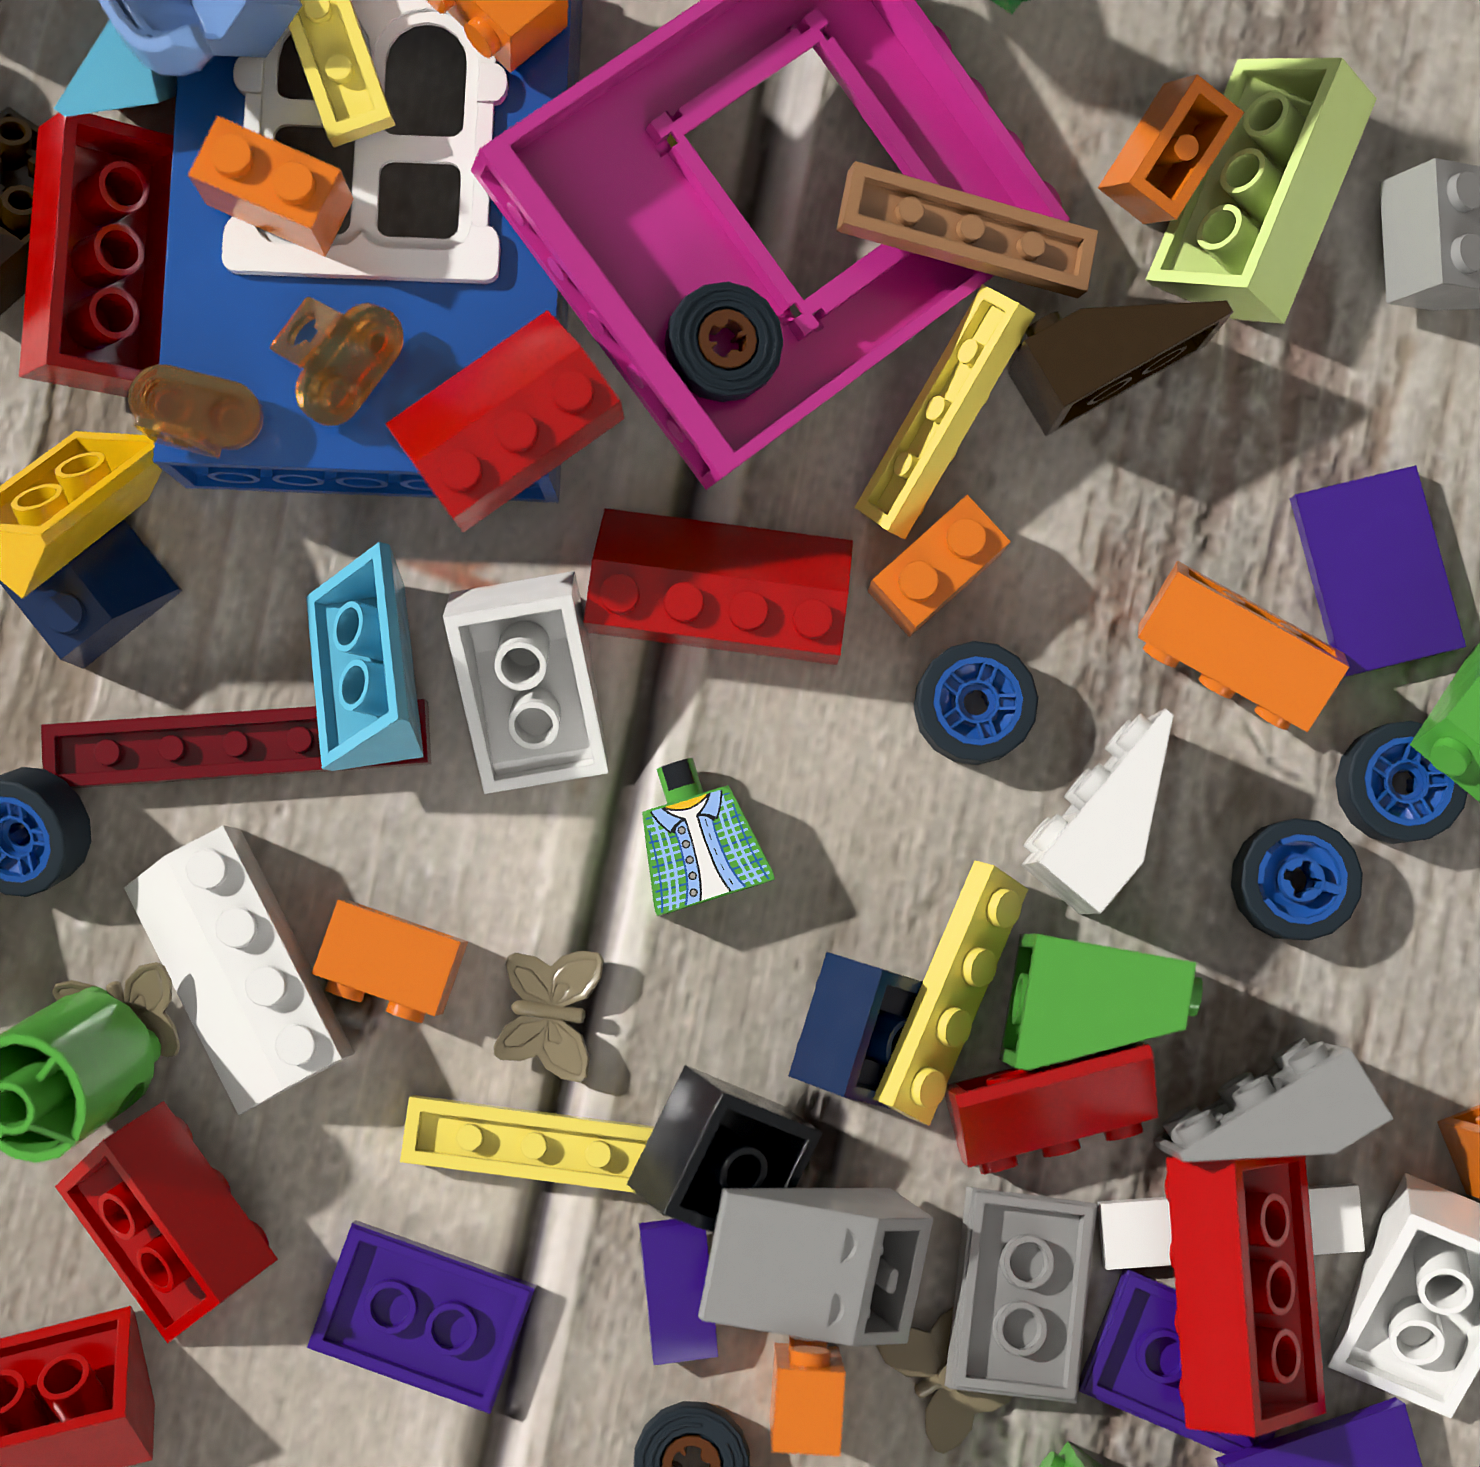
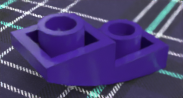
M676 1219L639 1223L653 1365L718 1357L716 1323L705 1322L698 1317L709 1264L706 1230Z

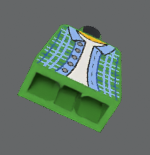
M693 758L676 761L656 769L667 804L642 812L653 903L657 916L669 914L775 880L772 868L729 785L703 792Z

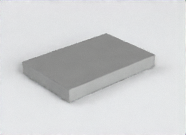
M966 1187L945 1376L946 1387L964 1391L1077 1403L1097 1204Z

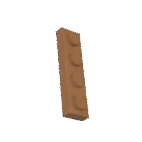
M858 161L853 163L847 173L836 229L837 232L1077 299L1088 291L1098 230Z

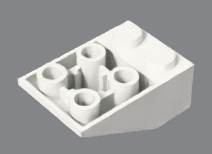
M1167 709L1148 718L1143 714H1139L1133 721L1128 720L1104 748L1112 755L1104 766L1099 763L1092 770L1088 768L1067 791L1064 798L1072 805L1062 817L1058 813L1052 819L1047 817L1023 845L1031 854L1021 866L1079 914L1101 913L1144 861L1173 714Z

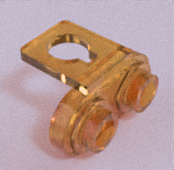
M307 297L273 340L270 349L278 356L302 369L295 388L297 404L301 411L319 424L334 426L348 421L358 411L399 356L403 346L404 334L397 316L380 305L363 303L354 306L345 314H342L311 297ZM316 319L314 328L318 332L310 342L304 340L294 346L296 336L308 322Z
M154 365L140 372L133 380L129 389V408L135 417L133 426L154 443L219 458L222 449L235 450L250 444L257 437L263 425V409L259 399L249 388L235 381L170 365Z

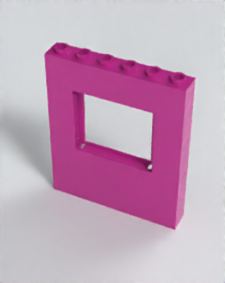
M700 0L479 148L470 171L706 490L946 313L982 284H985L994 275L881 244L803 300L687 140L686 134L813 48L903 175L1066 222L1070 220L1062 208L1060 196L1050 183L1041 179L1025 156V149L1019 137L1013 131L1005 128L989 105L988 96L983 86L973 77H969L952 53V47L946 34L941 28L930 22L916 0ZM670 133L677 142L673 148L667 141ZM720 282H732L750 287L766 299L780 320L784 341L779 366L768 383L745 399L728 402H717L701 398L691 392L668 362L664 343L669 318L682 299L703 285ZM793 304L801 313L797 318L790 311V307ZM723 328L717 335L709 334V342L717 341V345L713 350L718 355L725 357L732 349L739 350L738 343H731L735 335L729 329Z

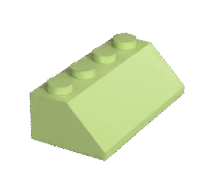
M1343 58L1237 60L1223 95L1245 113L1177 220L1170 221L1147 275V282L1156 288L1190 302L1228 301L1234 311L1229 317L1231 319L1285 324L1377 100Z

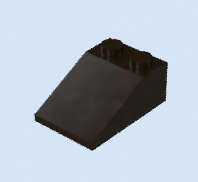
M1228 301L1080 308L1063 319L1060 313L1055 311L1028 327L1025 332L1028 338L1017 347L1018 354L1008 374L1046 437L1204 348L1234 311Z

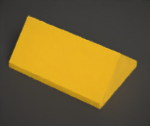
M75 431L0 486V580L23 599L149 499L163 470L153 462L155 435Z

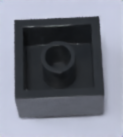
M685 1065L627 1185L662 1215L715 1233L723 1189L796 1188L823 1132L781 1104Z

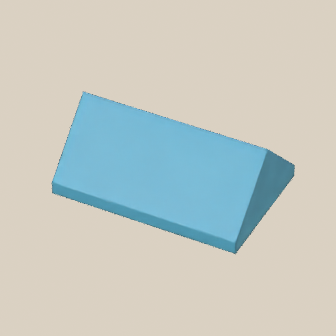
M109 20L53 109L67 117L159 103L176 96L178 75H161L144 66L125 46Z
M378 542L306 596L321 766L324 770L337 771L424 757L405 586L390 544Z

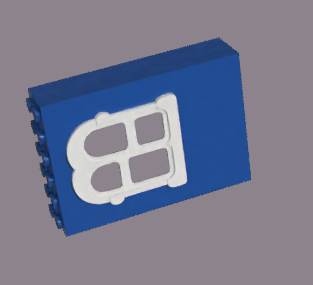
M351 0L384 94L386 62L390 47L401 34L413 27L432 25L445 28L458 38L465 49L467 62L464 125L462 131L452 137L394 135L382 130L355 140L352 196L354 200L351 204L350 225L344 233L336 235L326 257L206 205L188 176L217 116L274 141L276 133L283 127L324 128L315 100L287 99L278 93L279 58L283 43L291 34L289 26L266 58L212 55L200 70L185 76H177L153 462L182 486L192 489L437 498L388 429L386 423L548 310L566 330L568 328V302L470 170L479 148L579 82L583 0H569L568 27L511 73L494 56L486 58L481 55L470 43L464 27L449 12L442 14L436 11L427 0ZM393 162L449 164L456 166L461 172L459 223L455 235L446 239L388 237L381 234L378 230V207L382 168L388 163ZM561 464L509 501L559 503Z

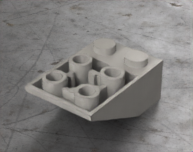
M1434 158L1381 181L1380 197L1386 303L1427 310L1480 309V166Z
M1303 1038L1276 1052L1272 1056L1276 1065L1257 1077H1254L1252 1072H1246L1223 1084L1217 1090L1221 1098L1199 1111L1196 1105H1192L1170 1116L1162 1124L1166 1132L1153 1139V1142L1158 1149L1183 1162L1336 1154L1386 1124L1393 1117L1351 1048L1316 1041L1309 1044L1307 1039Z
M891 1188L723 1189L698 1317L705 1322L848 1346L907 1344L933 1217Z

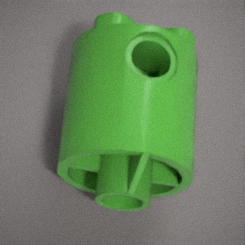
M95 986L85 988L78 993L66 995L0 1034V1151L13 1159L33 1163L56 1159L130 1108L146 1094L154 1076V1063L161 1055V1044L154 1032L146 1028L128 1005L109 995L101 987Z

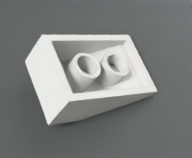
M575 571L450 592L443 620L484 794L609 773L588 633L583 623L584 613Z
M1407 1173L1404 1174L1375 1230L1327 1358V1366L1449 1418L1453 1416L1480 1369V1203Z

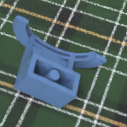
M98 0L125 46L144 66L161 75L185 76L200 70L212 55L266 58L302 7L300 0Z

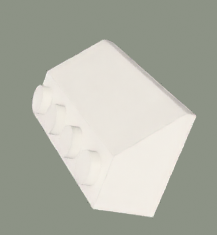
M222 825L163 856L124 887L238 1115L247 1112L355 1054L316 976L311 974L312 968L241 829Z

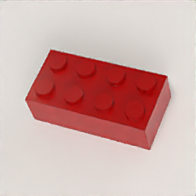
M58 112L38 127L19 368L20 378L144 400L157 395L173 135L90 113L65 117Z

